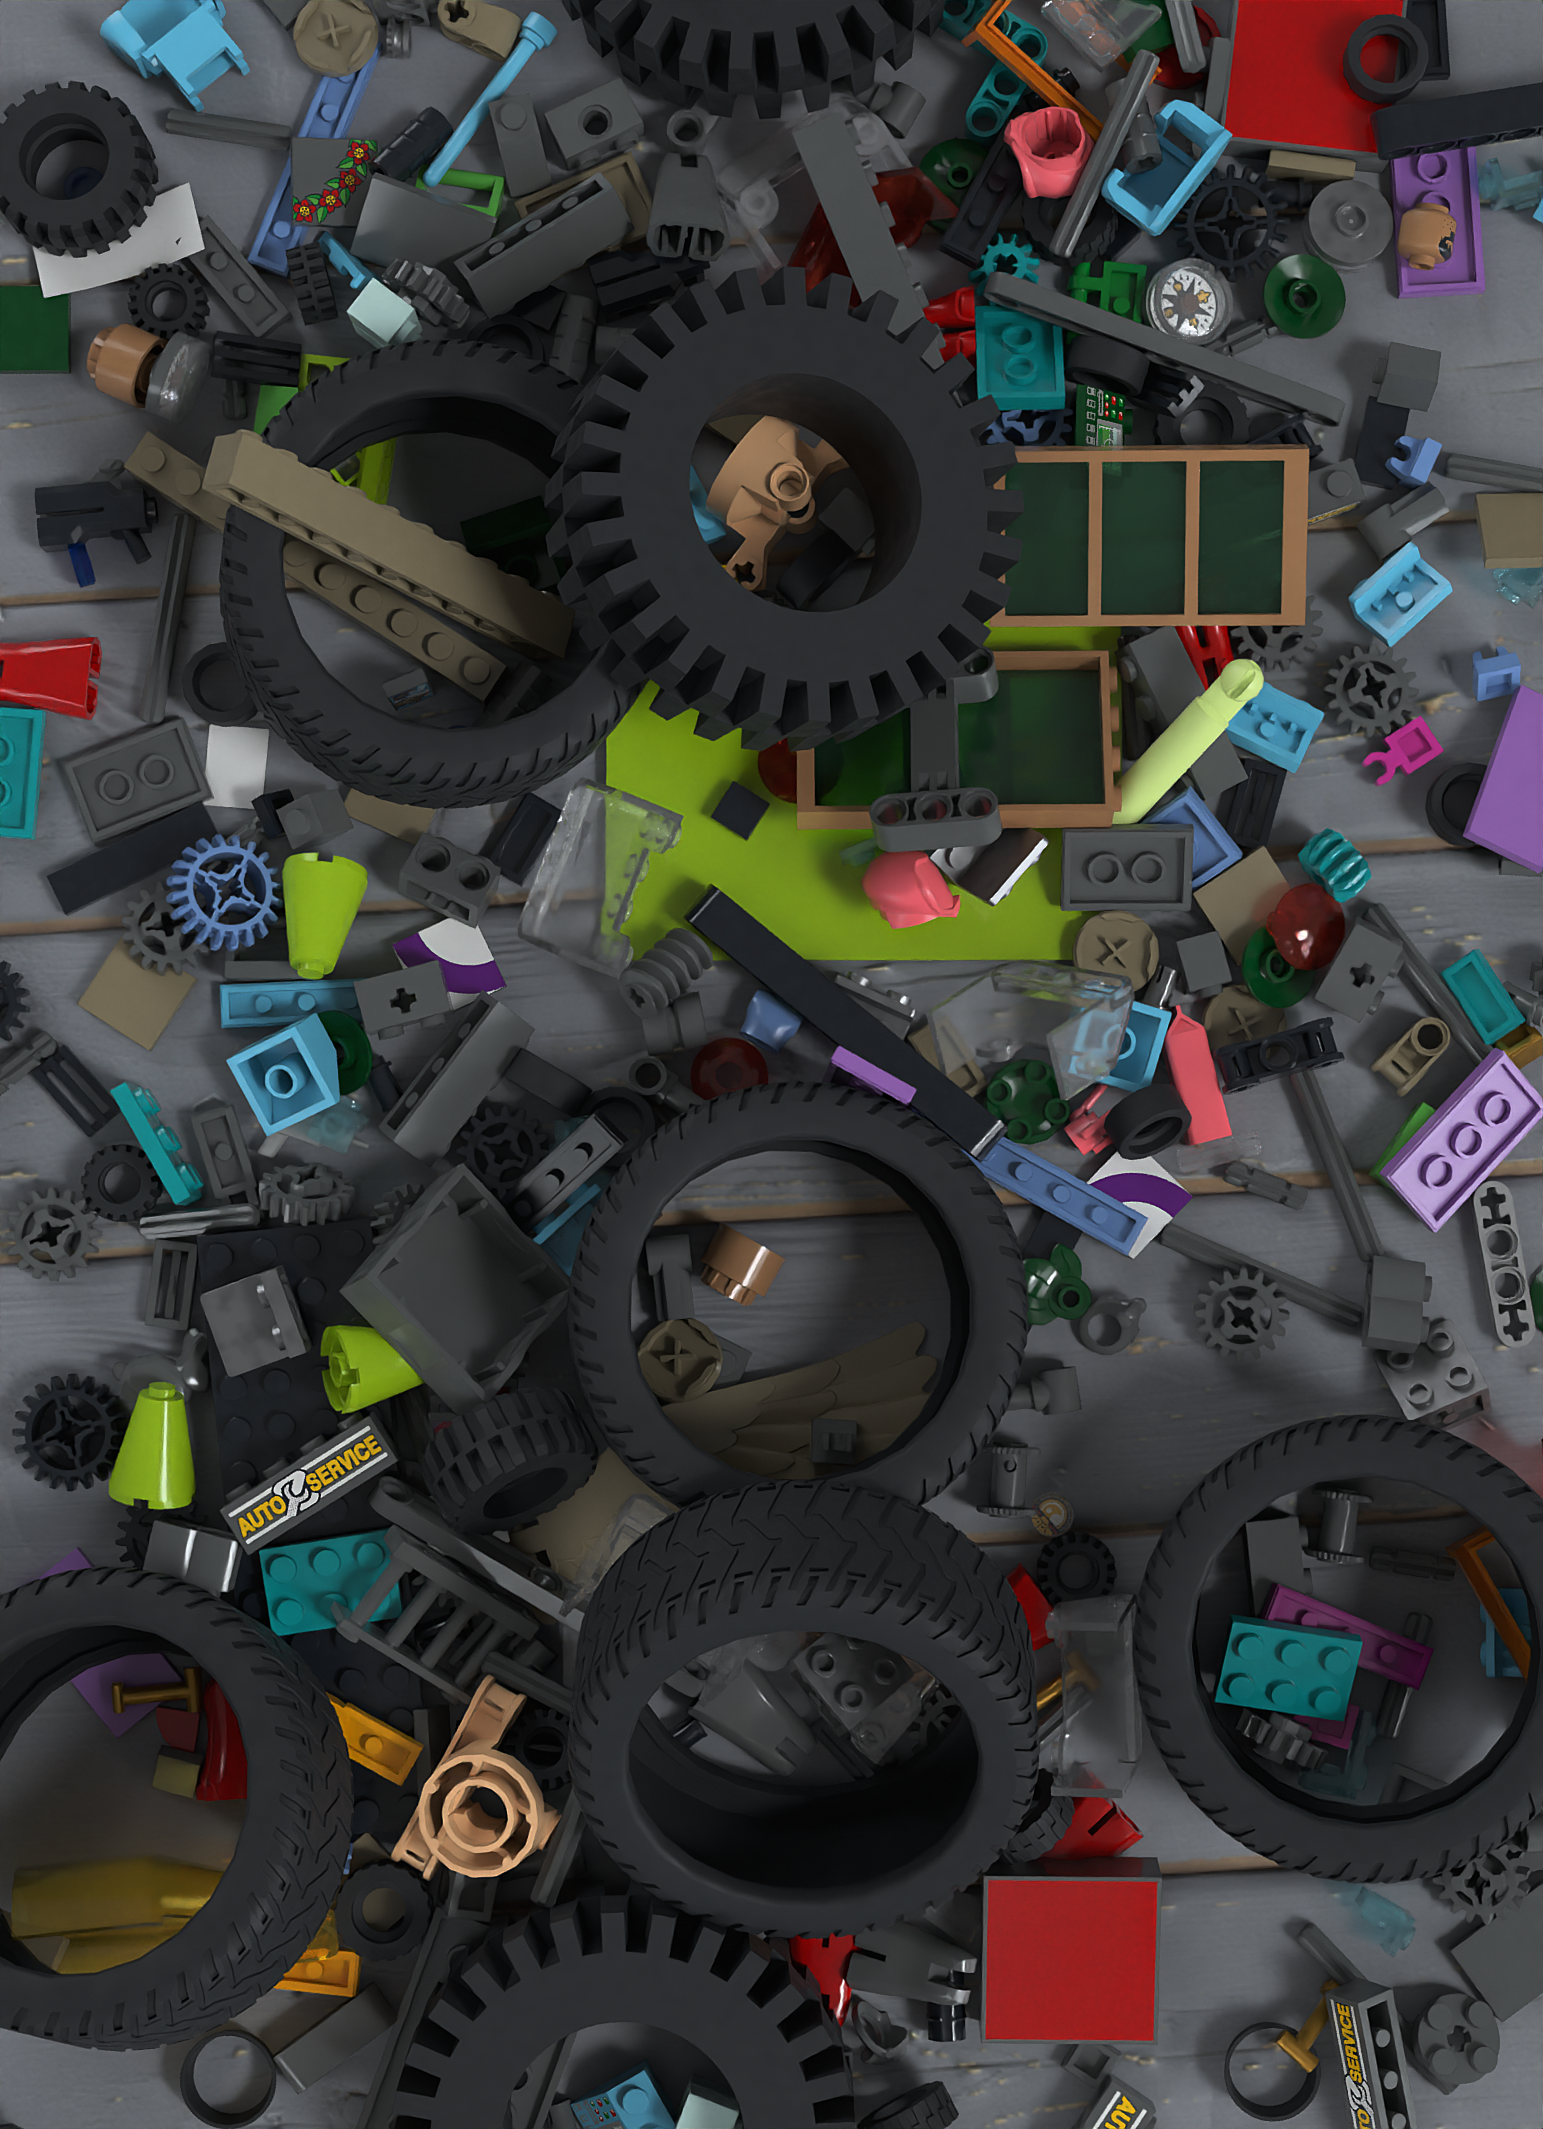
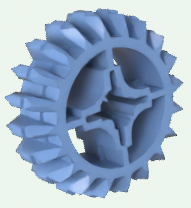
M216 834L212 838L211 844L205 838H201L196 842V850L191 847L184 849L182 856L185 861L176 860L172 864V869L178 875L170 876L166 884L178 891L169 893L166 896V901L171 904H179L180 906L171 913V918L175 920L184 916L187 922L181 927V933L186 934L193 928L198 931L194 939L195 944L200 945L208 936L210 937L211 950H218L224 939L227 949L235 951L238 948L239 940L245 947H250L255 943L254 935L261 939L269 933L266 925L277 923L279 918L272 910H279L283 907L284 901L272 894L281 892L283 890V883L272 882L271 878L279 873V867L272 866L266 869L264 863L268 860L269 853L263 852L258 857L252 854L256 848L255 842L250 841L242 849L240 848V837L233 835L226 846L223 836ZM213 861H225L233 864L226 874H218L211 870L206 873L199 869L201 865ZM245 873L249 875L255 886L257 901L254 900L255 895L251 894L244 886L243 879ZM232 879L228 887L232 892L228 895L233 896L218 907L222 899L219 896L222 890L219 889ZM193 884L197 886L196 890L204 895L207 907L205 913L202 912L195 900ZM225 911H232L239 915L244 912L251 916L249 921L237 925H226L217 922Z

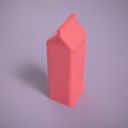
M1180 1005L1174 1006L1170 1009L1172 1018L1169 1022L1161 1050L1170 1085L1176 1088L1192 1116L1190 1127L1184 1133L1186 1147L1231 1136L1232 1132L1205 1027L1182 1014Z

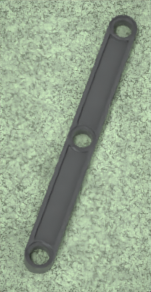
M991 272L989 274L983 295L992 302L1079 335L1102 337L1128 345L1143 353L1151 362L1194 374L1199 380H1210L1211 383L1215 384L1219 382L1226 385L1225 388L1231 392L1233 390L1239 395L1293 415L1303 413L1306 420L1328 427L1339 426L1346 404L1332 395L1002 272Z
M384 1476L377 1482L369 1495V1503L380 1515L580 1632L582 1618L593 1595L591 1592L493 1534L482 1536L478 1533L475 1536H466L463 1533L460 1534L454 1531L444 1522L435 1501L405 1482L391 1476ZM697 1656L664 1682L685 1695L700 1697L714 1679V1672L705 1660Z

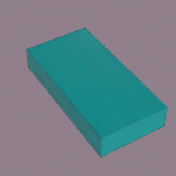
M1480 949L1472 950L1440 973L1486 1045H1492L1526 1021Z

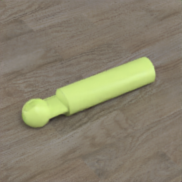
M1235 659L1228 663L1222 670L1221 675L1203 695L1197 696L1118 780L1115 785H1121L1122 809L1121 812H1114L1112 824H1137L1229 726V721L1249 700L1260 693L1263 688L1264 677L1258 664L1249 659Z

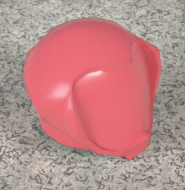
M1054 106L1035 112H1025L1014 120L1011 119L1005 129L1003 138L1004 142L1010 145L1020 165L1023 187L1029 198L1041 196L1057 199L1073 195L1095 146L1090 134L1080 124V118L1076 111Z
M920 850L883 852L871 861L861 880L862 890L868 896L870 905L875 910H879L882 919L888 921L893 929L919 925L938 916L956 918L960 909V895H952L938 868L929 859L928 855Z

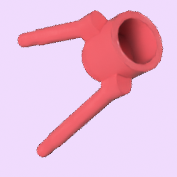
M1098 1084L1080 1107L1069 1115L1068 1118L1071 1123L1063 1128L1083 1156L1091 1150L1098 1154L1105 1147L1113 1144L1109 1135L1102 1137L1107 1133L1104 1123L1111 1109L1099 1118L1093 1111L1087 1116L1085 1115L1108 1088L1106 1085Z

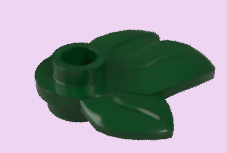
M1057 1243L1050 1254L1049 1261L1041 1258L1022 1259L1026 1273L1024 1279L1027 1282L1029 1310L1027 1312L1028 1323L1046 1325L1057 1317L1074 1320L1087 1312L1091 1304V1292L1086 1283L1081 1280L1082 1264L1073 1250ZM1069 1290H1073L1077 1294V1301L1073 1306H1066L1063 1303V1295Z

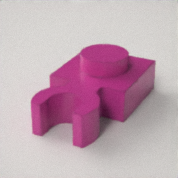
M1420 715L1382 740L1388 752L1371 753L1362 761L1361 765L1364 768L1373 762H1379L1383 765V776L1373 782L1377 787L1386 784L1392 779L1395 768L1399 767L1406 777L1443 753L1444 750Z
M1348 1703L1344 1722L1304 1715H1296L1293 1719L1309 1724L1308 1729L1313 1731L1311 1739L1349 1749L1360 1707Z

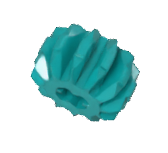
M995 233L993 236V246L988 245L976 269L968 273L969 282L980 283L975 290V295L977 297L984 296L983 292L989 274L996 272L997 264L1002 268L1010 265L1012 267V276L1037 285L1039 276L1032 271L1039 268L1040 260L1039 258L1028 257L1033 249L1031 243H1026L1018 248V235L1016 233L1011 235L1009 244L1003 243L1000 233ZM989 301L991 306L997 305V303Z
M1326 828L1319 834L1316 833L1298 853L1302 869L1310 876V880L1318 886L1319 890L1324 891L1329 898L1335 899L1338 902L1344 903L1349 898L1355 897L1372 878L1368 862L1362 858L1360 851L1354 848L1351 841H1347L1341 833Z

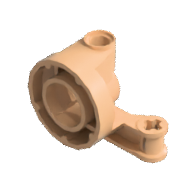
M764 416L739 442L721 468L706 500V510L732 527L746 539L730 559L725 570L734 579L740 573L747 576L752 572L754 581L752 583L748 581L741 583L744 588L751 592L766 589L768 555L786 531L793 534H803L809 532L815 526L818 511L813 496L830 474L850 467L845 459L824 439L814 449L798 439V427L788 420L772 416ZM806 505L809 507L807 513L800 518H792L787 513L788 511L800 510Z
M490 1674L484 1678L475 1692L469 1708L434 1773L424 1784L419 1804L392 1852V1860L396 1862L403 1860L423 1872V1878L427 1881L433 1878L442 1863L450 1870L472 1878L493 1877L516 1867L537 1849L544 1851L548 1847L558 1826L561 1814L557 1813V1809L543 1801V1794L532 1772L515 1757L497 1751L501 1741L517 1720L527 1701L525 1694L520 1693L516 1695L495 1683V1677ZM476 1788H490L501 1797L507 1808V1823L506 1818H494L487 1815L479 1802H471L472 1800L469 1798Z

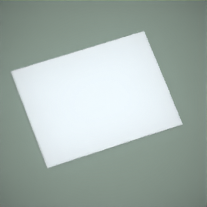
M210 724L205 774L214 799L204 802L205 805L254 809L251 801L263 795L269 729L237 726L221 727Z

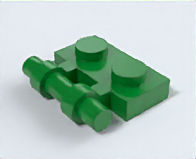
M1104 261L1102 278L1089 276L1090 262L1087 264L1086 262L1080 263L1078 266L1073 267L1072 276H1069L1067 279L1066 289L1070 293L1071 298L1087 303L1088 294L1100 295V309L1141 324V296L1145 287L1147 265ZM1064 329L1066 331L1065 346L1069 347L1074 337L1082 335Z

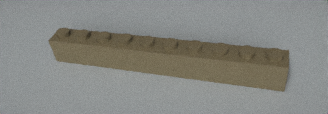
M239 429L236 433L215 437L201 488L535 662L564 659L576 611L560 603L561 598L550 592L538 591L529 586L530 582L526 578L506 574L497 569L498 564L496 562L467 553L466 547L459 542L441 539L433 534L434 530L431 527L422 523L410 522L401 517L398 509L384 504H377L367 499V494L363 490L339 484L332 480L333 475L328 471L308 467L300 463L296 454L284 449H274L263 443L262 436L255 432Z
M147 431L123 467L134 479L189 515L194 516L195 519L218 534L224 536L226 513L231 504L201 488L206 469ZM289 533L286 534L282 545L284 577L471 699L486 707L495 696L496 691L501 688L511 672L506 664L368 574Z

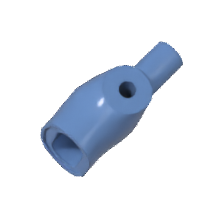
M758 988L746 1010L747 1014L739 1034L762 1049L779 1055L784 1045L795 1035L804 1018L775 994Z

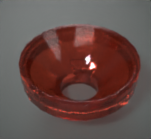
M721 1038L709 1043V1046L699 1051L692 1064L690 1081L693 1092L705 1100H710L726 1092H736L738 1089L763 1083L768 1084L769 1072L765 1059L755 1046L738 1038ZM724 1063H735L741 1068L742 1080L738 1086L724 1088L718 1084L716 1072Z

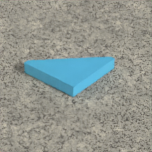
M325 231L317 241L320 243L321 250L328 255L329 261L338 272L344 276L349 273L354 278L350 283L353 289L363 291L372 278L385 285L380 276L358 257L349 254L350 250L328 231Z

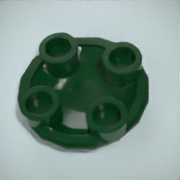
M1021 1059L1007 1063L994 1073L986 1088L984 1107L1009 1129L1003 1137L1014 1143L1032 1145L1048 1140L1061 1129L1063 1123L1070 1115V1097L1065 1081L1054 1068L1042 1060Z

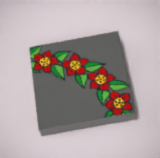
M292 137L290 140L291 226L357 228L373 177L369 171L368 162L378 154V141Z

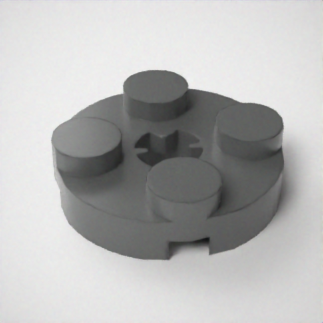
M1446 1994L1432 1998L1423 2009L1421 2015H1417L1411 2033L1413 2051L1421 2066H1426L1429 2072L1435 2075V2079L1446 2084H1467L1479 2080L1496 2068L1500 2049V2035L1492 2009L1488 2004L1483 2001H1477L1466 1994ZM1454 2026L1459 2028L1460 2033L1464 2035V2043L1461 2044V2050L1458 2052L1453 2050L1455 2044L1449 2045L1447 2041V2035L1454 2033Z

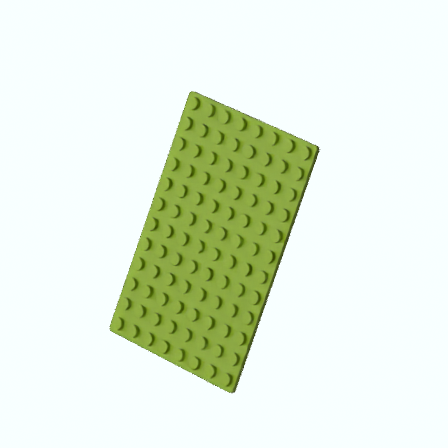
M990 619L984 623L992 632L982 645L988 647L991 651H1108L1109 667H1117L1118 659L1114 652L1118 650L1117 639L1121 636V626L990 627ZM1118 669L1117 692L1110 693L1111 706H1118L1119 709L1118 732H1112V746H1120V771L1114 772V785L1122 777V684ZM650 679L633 706L606 738V954L612 961H636L642 958L646 951L653 948L657 941L665 938L666 933L673 928H683L697 935L712 952L713 961H734L683 918L684 914L710 883L731 898L806 961L1073 960L1072 946L1076 933L1088 919L1104 912L1061 911L1062 828H1031L1044 835L1049 840V843L1043 849L1039 860L1024 871L1013 884V889L1009 895L1000 900L995 906L991 907L955 886L939 871L952 895H960L961 905L957 917L938 916L919 925L893 929L888 921L882 919L879 910H875L870 905L868 896L862 890L861 880L871 861L885 852L876 844L873 829L797 830V751L789 752L787 737L763 751L741 748L742 728H737L715 741L695 735L693 732L699 711L689 708L667 721L649 709L661 688ZM1090 679L1009 680L1011 743H1023V740L1092 733ZM995 694L987 701L958 704L959 766L967 788H987L997 796L999 804V784H994L992 773L998 772V758L990 757L989 748L993 745H998L997 701ZM902 711L882 724H876L854 738L836 744L832 736L820 744L821 806H870L880 796L903 793ZM1024 755L1012 756V770L1025 769ZM1094 778L1027 785V782L1012 783L1013 805L1095 804ZM733 781L770 803V807L748 841H745L711 819V815Z

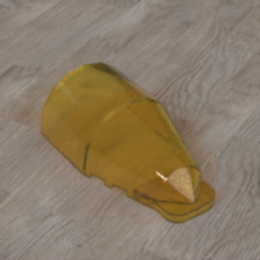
M155 1853L18 1867L14 1872L12 1887V1940L64 1936L71 1939L57 1972L61 1974L96 1973L138 1959L177 1934L210 1899L226 1869ZM332 1910L328 1911L327 1917L312 1942L307 1945L308 1949L296 1963L325 1960L334 1957L338 1953V1930L335 1913Z

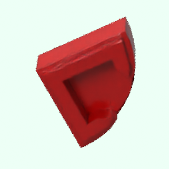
M158 1706L156 1709V1719L164 1740L172 1748L196 1754L202 1712L188 1713L187 1709Z

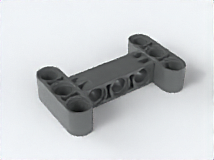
M982 645L978 650L958 663L962 668L946 682L907 707L910 708L911 792L883 795L875 799L870 805L869 815L876 844L880 849L887 852L983 846L991 844L1001 835L1002 822L997 796L991 790L982 787L959 789L958 704L987 701L996 694L999 687L993 652L988 647Z

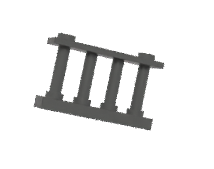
M393 1524L383 1537L391 1552L389 1556L391 1562L353 1612L336 1601L332 1604L330 1609L337 1622L336 1629L351 1642L357 1643L361 1639L439 1687V1693L452 1704L460 1706L463 1702L469 1706L475 1694L470 1684L481 1671L482 1664L488 1653L496 1651L507 1636L512 1637L515 1633L530 1641L539 1629V1625L529 1609ZM414 1568L425 1575L423 1579L426 1583L388 1633L368 1622L405 1571L410 1573ZM449 1590L459 1597L457 1600L460 1604L422 1654L402 1643L439 1593L445 1594ZM482 1611L493 1618L491 1620L493 1623L492 1628L456 1675L436 1664L473 1615L478 1616Z

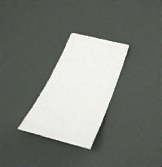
M189 182L156 196L153 206L145 205L143 209L148 217L142 226L138 227L133 224L128 230L131 237L122 244L118 239L108 244L110 251L98 254L94 248L87 250V257L73 258L69 250H65L64 255L60 257L49 254L44 245L38 249L33 246L44 298L126 279L144 273L145 269L150 266L152 269L159 268L158 264L166 263L167 265L205 249Z

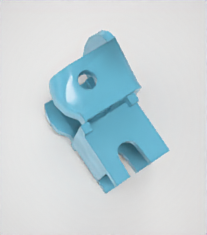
M130 0L120 11L117 10L103 22L100 29V35L108 50L138 71L145 79L153 75L159 78L165 73L196 112L204 109L202 102L196 95L235 65L243 76L250 72L248 64L243 59L242 51L222 28V19L226 15V10L221 0Z
M1183 100L1168 101L1153 116L1154 122L1157 125L1155 132L1158 134L1157 139L1160 141L1159 146L1163 162L1157 168L1140 174L1129 173L1127 168L1123 172L1114 168L1107 175L1101 188V195L1108 204L1146 233L1155 237L1166 229L1216 165L1233 136L1231 132L1194 104ZM1170 125L1202 148L1197 161L1163 136Z

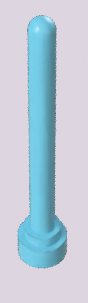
M530 12L521 24L522 32L519 35L521 41L423 174L422 180L427 187H435L488 116L490 113L488 102L499 100L533 52H539L542 47L548 48L558 34L557 29L546 18L536 12Z

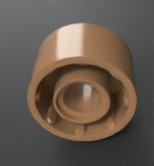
M123 323L116 328L111 326L104 328L95 337L88 352L87 371L89 376L95 380L96 387L100 392L136 408H145L151 369L168 341L129 323Z
M721 1222L700 1258V1261L706 1264L700 1274V1279L703 1283L746 1307L752 1304L757 1294L765 1297L786 1259Z

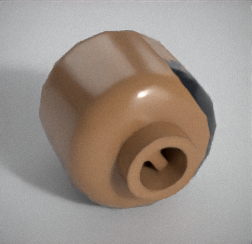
M1417 203L1414 209L1403 214L1397 240V251L1402 257L1409 260L1408 266L1417 270L1429 271L1434 269L1435 264L1444 263L1450 259L1457 224L1456 220L1449 215V209L1435 203Z

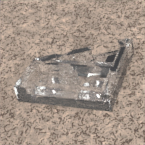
M1048 0L1041 6V13L1100 73L1152 26L1162 14V10L1156 5L1150 4L1147 7L1130 0Z

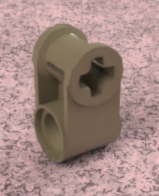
M440 0L437 9L440 28L446 38L498 62H505L523 23L522 19L511 11L480 0ZM459 11L464 12L465 18L459 17L456 23L451 22L450 15L457 16Z
M1428 1017L1416 1020L1374 1060L1369 1069L1373 1072L1379 1071L1397 1088L1396 1094L1399 1097H1403L1424 1076L1430 1065L1446 1050L1450 1042L1449 1028L1438 1018ZM1424 1025H1430L1435 1028L1439 1037L1436 1046L1430 1050L1423 1048L1417 1039L1418 1031ZM1392 1062L1405 1074V1076L1392 1064Z

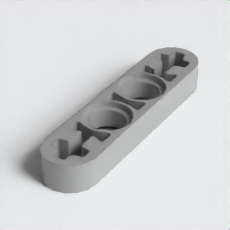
M1485 1181L1470 1195V1207L1492 1330L1500 1344L1506 1347L1520 1348L1526 1346L1533 1339L1535 1321L1513 1198L1505 1184L1498 1181ZM1487 1188H1491L1493 1194L1501 1195L1502 1203L1495 1205L1496 1218L1506 1216L1507 1224H1491L1484 1227L1483 1219H1492L1489 1206H1481L1480 1198L1487 1196ZM1496 1230L1505 1232L1510 1239L1508 1251L1500 1256L1493 1254L1487 1246L1489 1235ZM1503 1273L1512 1274L1518 1282L1516 1293L1509 1298L1499 1296L1495 1290V1281ZM1521 1301L1522 1310L1513 1309L1516 1322L1524 1323L1525 1330L1518 1332V1340L1514 1341L1512 1335L1504 1334L1503 1326L1510 1324L1509 1311L1504 1310L1499 1313L1498 1304L1513 1305Z

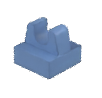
M1408 436L1400 437L1395 441L1394 445L1405 451L1406 460L1400 461L1397 458L1391 457L1387 460L1385 466L1399 478L1397 484L1412 491L1426 483L1442 444L1428 437L1423 440Z
M1499 646L1496 647V657L1483 659L1480 651L1473 653L1472 690L1477 702L1513 694L1520 685L1521 664L1516 652L1509 654L1505 647Z

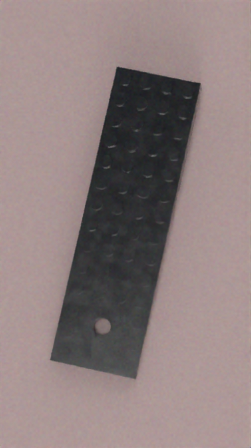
M376 1216L340 1219L337 1222L327 1220L325 1225L309 1222L307 1226L288 1224L206 1233L196 1237L202 1294L283 1265L313 1346L304 1354L293 1358L286 1357L230 1377L227 1374L205 1315L225 1505L229 1503L225 1496L226 1494L247 1481L251 1487L266 1479L263 1474L264 1470L283 1458H286L289 1464L303 1456L300 1450L303 1445L321 1434L326 1441L341 1432L337 1424L355 1413L341 1414L342 1410L336 1411L330 1404L322 1377L323 1370H330L329 1355L321 1356V1341L327 1327L347 1325L374 1328L339 1291L378 1246L372 1242L375 1237H378V1230L371 1227V1222L376 1221ZM395 1395L357 1410L361 1412L363 1417L374 1411L399 1450L397 1431L399 1429ZM400 1459L262 1547L391 1528L395 1523L383 1517L372 1508L369 1503V1495L377 1482L384 1476H391L400 1480ZM227 1523V1531L233 1533ZM243 1548L234 1586L235 1606L238 1610L271 1629L259 1549L247 1555ZM406 1571L399 1579L404 1610L413 1600L410 1573ZM398 1618L370 1623L388 1633ZM414 1626L402 1643L418 1652ZM336 1627L279 1636L301 1656L313 1674L319 1679L325 1692L339 1698L345 1704L349 1702L415 1739L413 1712L424 1707L421 1676L361 1639L357 1643L351 1642L341 1635ZM350 1759L354 1790L352 1835L406 1829L420 1801L416 1761L404 1783L400 1786Z

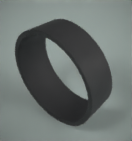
M1262 2022L1251 2025L1241 2031L1230 2044L1225 2059V2084L1234 2103L1246 2114L1263 2121H1283L1300 2114L1314 2099L1321 2079L1320 2062L1311 2072L1307 2073L1306 2080L1300 2091L1287 2102L1274 2106H1264L1246 2099L1236 2089L1230 2075L1229 2063L1237 2045L1245 2037L1261 2029H1286L1295 2037L1298 2034L1297 2030L1275 2022ZM1312 2045L1309 2051L1318 2058V2055Z
M225 2030L205 2037L189 2051L183 2062L180 2073V2088L183 2099L193 2115L209 2126L220 2129H236L251 2124L267 2110L276 2090V2066L272 2060L269 2048L255 2035L241 2030ZM236 2036L246 2039L256 2045L268 2060L272 2073L271 2084L265 2097L252 2109L241 2113L220 2112L204 2102L194 2083L196 2059L205 2045L217 2037Z

